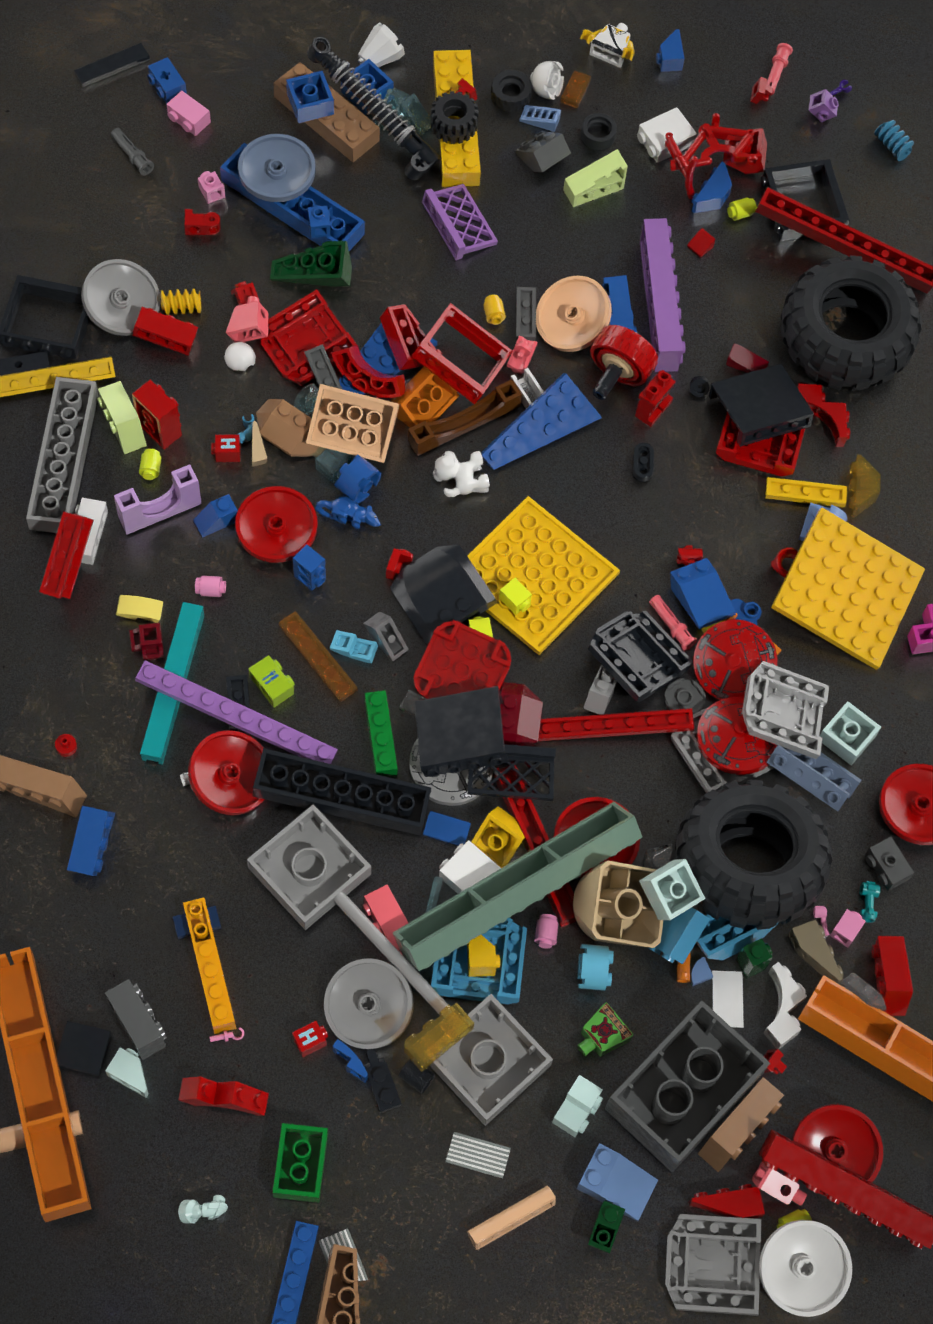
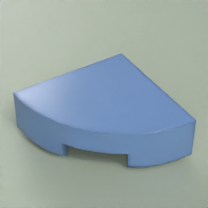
M705 957L699 959L692 969L690 978L692 986L713 978Z

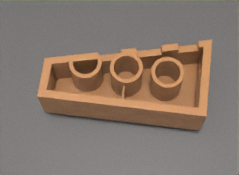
M0 755V791H9L16 796L24 797L72 817H77L87 795L73 777Z
M333 1244L331 1247L316 1324H360L357 1249Z

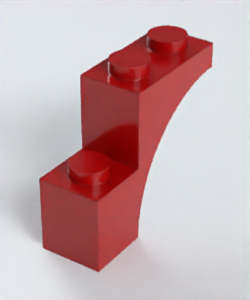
M798 384L797 388L814 412V416L822 420L831 430L836 447H844L846 440L850 439V428H847L850 413L846 411V403L825 402V393L822 392V385Z
M201 1076L187 1077L182 1079L179 1101L193 1106L222 1107L257 1116H265L269 1093L237 1081L217 1083Z

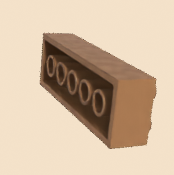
M299 62L273 83L274 97L294 113L287 96L286 79L313 72ZM329 86L334 99V115L306 121L305 123L350 161L355 162L379 142L380 127Z

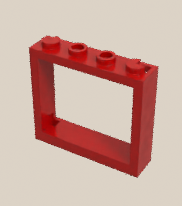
M450 303L411 356L475 405L513 351ZM444 321L497 361L481 385L428 345Z

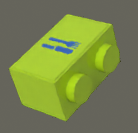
M268 655L250 667L248 671L250 679L274 708L294 695L295 684L289 675L285 676L281 671L280 663L276 659L273 661Z

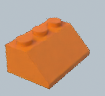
M424 366L405 385V393L400 397L393 398L390 402L400 404L397 418L411 428L424 421H436L460 395L455 389Z

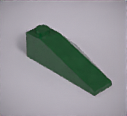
M327 241L319 247L307 248L302 253L290 254L273 260L270 280L322 286H350L352 265L347 241Z

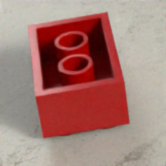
M149 380L132 393L134 408L139 416L142 429L163 450L182 436V425L178 412L179 405L173 397L169 398L165 394L164 389L159 384Z

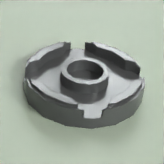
M680 678L671 682L664 694V705L667 710L692 708L693 714L703 709L706 697L702 686L696 681L685 680L686 678Z

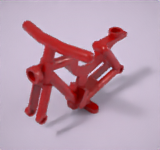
M715 113L712 115L711 125L705 123L699 127V135L683 156L673 138V134L670 132L666 133L665 147L673 160H670V171L680 170L683 174L689 199H692L695 195L692 184L695 167L710 165L712 163L710 155L716 152H726L730 154L731 162H747L750 166H754L758 161L762 160V153H744L753 143V129L743 130L719 127L720 115ZM705 139L710 147L701 153L700 159L692 156ZM717 139L736 141L739 144L736 147L719 144Z

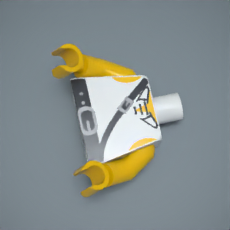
M619 23L617 27L606 25L603 29L595 32L584 29L581 34V40H586L587 44L591 42L589 55L617 67H622L624 58L632 61L635 54L633 42L630 41V33L626 32L628 27L624 23Z

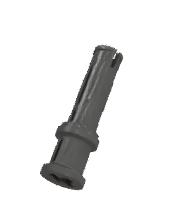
M115 128L111 132V137L129 156L131 164L136 165L139 173L143 176L151 173L154 169V163L145 157V153L142 150H138L120 128Z

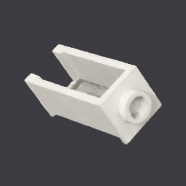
M528 368L524 369V377L517 380L515 374L511 375V379L522 394L521 402L527 409L544 391Z

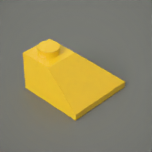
M498 806L488 813L472 843L502 868L509 864L525 837L516 819Z

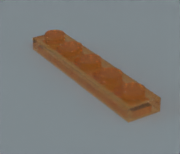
M296 611L279 622L281 629L340 702L358 691V687Z

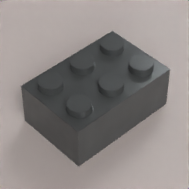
M128 979L105 992L112 1010L142 1061L166 1047L164 1039L167 1038L165 1031L159 1021L154 1022V1013L148 1002L143 1004L145 1000L137 983L132 985Z

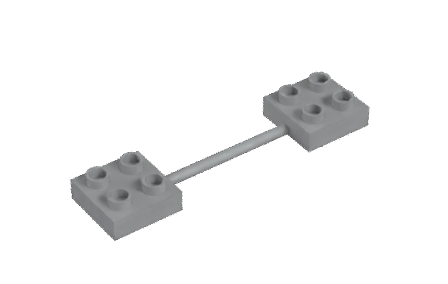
M314 804L247 859L248 869L305 930L337 904L452 1029L425 1052L424 1060L485 1126L551 1066L553 1059L492 994L461 1019L350 900L347 895L371 875V865Z

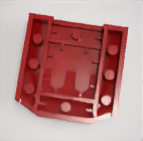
M317 289L268 319V337L261 338L262 348L281 375L300 386L315 378L305 351L323 344L333 367L336 364L331 352L357 346L351 335L345 331L329 309L327 302Z
M727 412L716 454L727 462L781 477L793 475L805 428L740 447L737 443L739 430Z

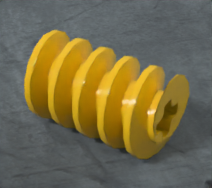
M193 288L191 294H189L187 289H184L183 295H181L179 289H177L175 295H173L172 291L169 290L167 296H165L163 290H161L162 311L164 310L166 315H169L172 309L174 315H177L178 309L181 310L182 314H185L186 308H188L189 313L192 314L194 308H196L197 312L201 313L200 291L197 294Z

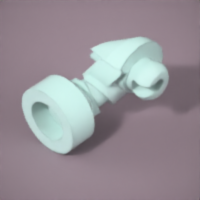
M215 1195L211 1203H204L203 1205H200L196 1200H183L180 1203L178 1214L181 1222L195 1223L201 1216L209 1217L208 1220L218 1218L227 1211L228 1206L225 1204V1198L222 1195Z

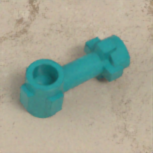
M866 881L861 883L859 890L860 895L865 896V909L860 911V915L866 923H873L878 914L873 909L874 897H879L880 885H876L875 882Z

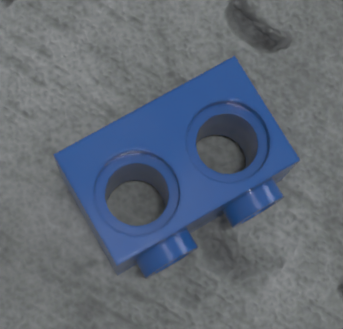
M306 544L293 557L294 577L312 591L316 587H320L326 580L325 559Z

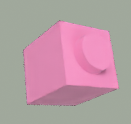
M847 909L830 936L848 948L866 921L862 919L859 913Z

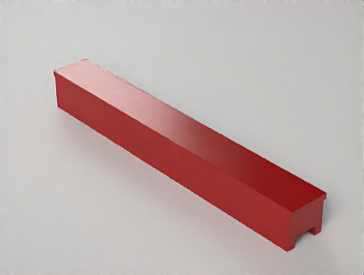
M508 766L502 769L497 768V770L502 773ZM512 770L504 775L511 784L518 779V776ZM501 779L496 782L500 791L507 788ZM522 781L514 786L518 792L524 793L527 791ZM503 797L510 815L516 819L525 837L522 842L527 853L549 840L532 800ZM567 882L560 889L547 894L561 928L577 922L573 911L574 893L569 882Z

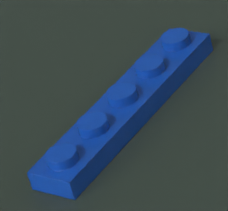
M300 1221L295 1223L271 1324H296L319 1229L317 1225Z

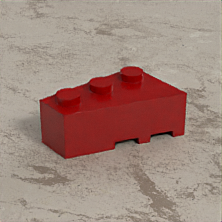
M405 304L387 307L381 315L380 321L399 371L422 367L423 365L411 356L426 336L419 327L420 323ZM429 341L428 345L436 350L433 344Z
M878 936L875 945H872V957L875 958L874 971L877 983L878 1008L891 1016H905L913 994V986L904 936Z

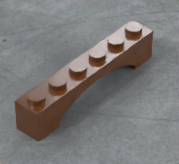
M511 379L495 387V390L475 405L459 413L433 422L424 421L409 428L408 442L416 455L419 456L520 407L522 394Z

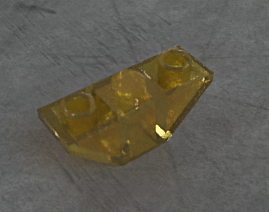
M858 454L855 461L851 462L850 474H853V479L850 480L849 491H852V497L849 499V509H852V517L858 516L875 503L880 494L881 474L862 455Z

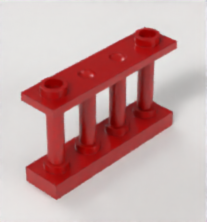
M63 511L39 590L40 593L56 598H71L94 522L93 519Z

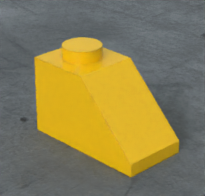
M482 935L470 940L467 944L469 977L495 976L496 968H500V955L496 954L495 946Z

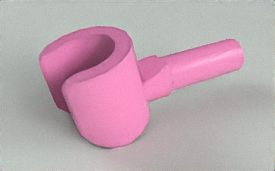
M815 906L813 908V917L820 918L825 936H829L826 923L827 909L824 906Z

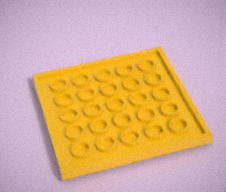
M529 496L467 556L498 602L487 609L486 612L538 655L620 573L616 566ZM514 578L532 594L531 606L525 612L520 611L517 615L499 599L500 589Z
M821 507L771 608L877 670L882 664L925 568Z

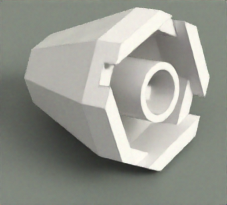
M379 22L373 27L358 53L360 58L358 62L361 65L370 59L377 67L396 61L405 55L404 47L402 44L397 45L396 41L398 38L385 24L382 25Z

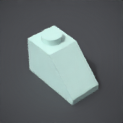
M119 1048L105 1070L107 1076L147 1098L148 1089L142 1064L138 1058L139 1054L130 1048L126 1050Z

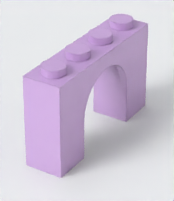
M191 465L172 471V487L167 493L155 500L140 502L133 488L114 495L118 518L126 535L202 504L199 481Z

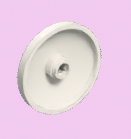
M796 1220L779 1227L767 1239L760 1255V1279L765 1292L778 1307L798 1316H817L834 1308L845 1296L852 1278V1260L845 1242L833 1229L816 1221Z

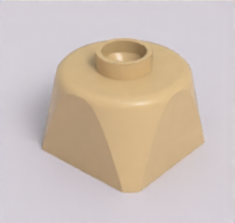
M605 861L589 870L578 882L573 898L575 919L582 931L595 941L655 948L661 942L663 920H658L639 880L657 869Z

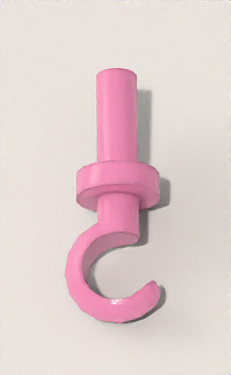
M241 1027L238 1028L242 1031L239 1037L234 1036L233 1032L227 1033V1030H224V1034L210 1036V1042L223 1039L227 1042L229 1041L228 1038L240 1040L244 1037V1030Z

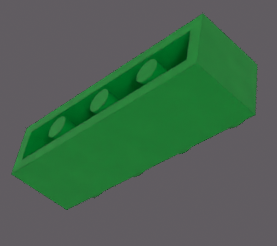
M386 690L365 693V708L375 774L388 778H397L398 768Z

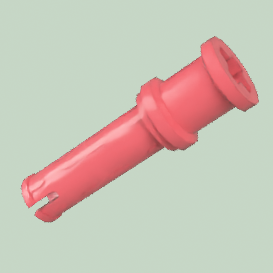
M787 43L778 44L776 48L777 53L772 58L773 66L767 79V84L773 87V94L775 93L782 70L788 65L787 59L793 52V48Z
M660 595L654 596L649 601V604L670 629L671 637L676 638L683 651L691 649L698 640L696 637H692L687 630L686 624L681 623Z

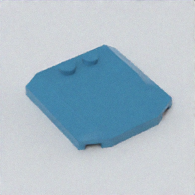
M509 917L505 922L497 924L485 934H482L495 946L496 954L500 955V968H496L495 976L469 977L466 944L455 949L448 956L434 962L431 987L440 996L483 1001L492 994L501 1004L518 1003L527 928L517 925Z

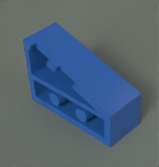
M627 275L603 278L602 287L607 292L611 301L612 311L609 325L623 326L637 333V328L633 324L634 315L633 310H631Z

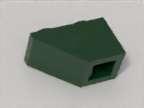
M603 1201L588 1245L610 1254L625 1209Z

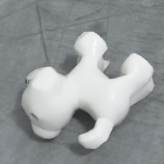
M445 451L435 461L433 471L435 480L446 481L452 478L456 480V488L444 489V494L447 497H455L459 494L467 495L472 492L485 493L489 491L490 487L487 474L480 475L478 480L473 478L475 471L482 470L483 459L480 451L473 452L468 462H458L452 451Z

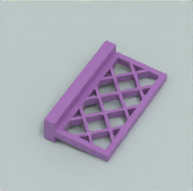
M464 184L435 192L432 189L425 190L422 204L455 260L462 259L463 254L497 245L498 240ZM461 191L464 195V199L454 196L453 194ZM442 196L449 200L446 204L444 202L439 201L438 197ZM450 201L460 203V208L449 205ZM463 205L470 207L473 212L469 213L462 210ZM449 210L457 213L456 218L448 216L446 211ZM459 214L470 218L468 223L459 220ZM471 220L480 222L481 228L470 224ZM455 224L465 227L464 233L456 230ZM470 229L478 232L477 237L466 234L467 230ZM483 234L488 236L490 240L484 241L479 239V236ZM467 239L474 242V244L466 247L463 240Z

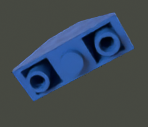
M721 162L718 167L713 168L710 179L703 182L700 193H696L692 198L691 203H693L691 212L699 213L721 209L730 196L732 183L724 162Z

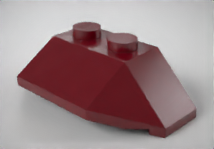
M504 682L501 691L503 704H500L504 744L534 747L539 739L543 702L525 684Z

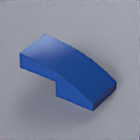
M337 1039L332 1046L333 1052L349 1062L346 1066L347 1072L366 1083L368 1073L364 1065L348 1046Z

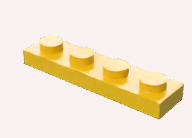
M767 477L766 499L827 506L834 505L836 507H845L847 486Z

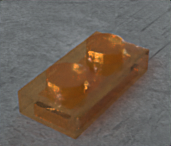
M574 70L561 97V103L578 108L589 86L591 76Z

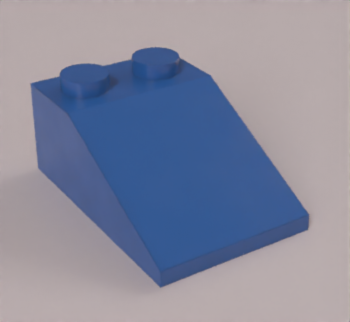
M707 558L670 572L671 590L698 629L736 615L717 571Z

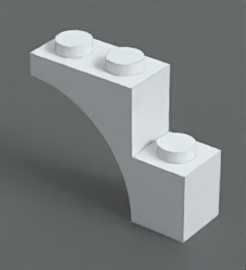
M777 962L768 973L777 988L779 998L778 1011L774 1021L764 1031V1035L776 1049H780L801 1031L799 1021L793 1015L790 1016L789 1013L803 1003L807 995L805 994L804 987L793 980L789 969Z

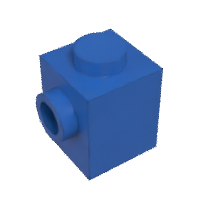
M327 206L309 207L308 221L311 238L330 236V220Z

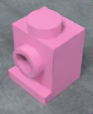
M203 172L198 178V185L207 203L210 204L225 198L224 185L221 183L216 172Z

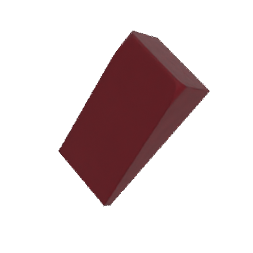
M735 343L726 362L727 366L746 373L765 369L769 364V361Z

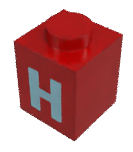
M215 435V443H211V453L216 456V462H240L239 435Z
M317 1021L292 1032L293 1040L302 1058L327 1046L326 1038H328V1034L323 1025L319 1027Z

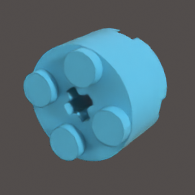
M581 944L580 949H584V953L579 954L577 979H582V984H577L578 988L605 991L606 986H611L612 973H608L609 964H613L614 951L609 950L608 946Z

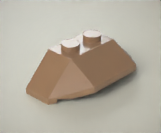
M268 399L256 412L261 437L288 455L320 457L327 449L306 443L312 418L284 399Z

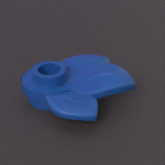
M741 599L730 600L735 612L738 614L737 620H745L757 625V620L762 613L757 603H745ZM747 611H753L754 615L749 614Z

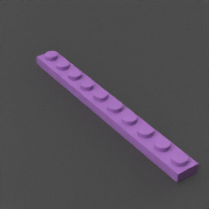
M146 660L136 676V682L299 757L331 764L338 749Z

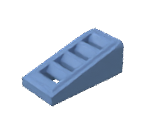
M525 105L519 122L555 132L560 120L561 110ZM528 112L531 113L530 117H526Z

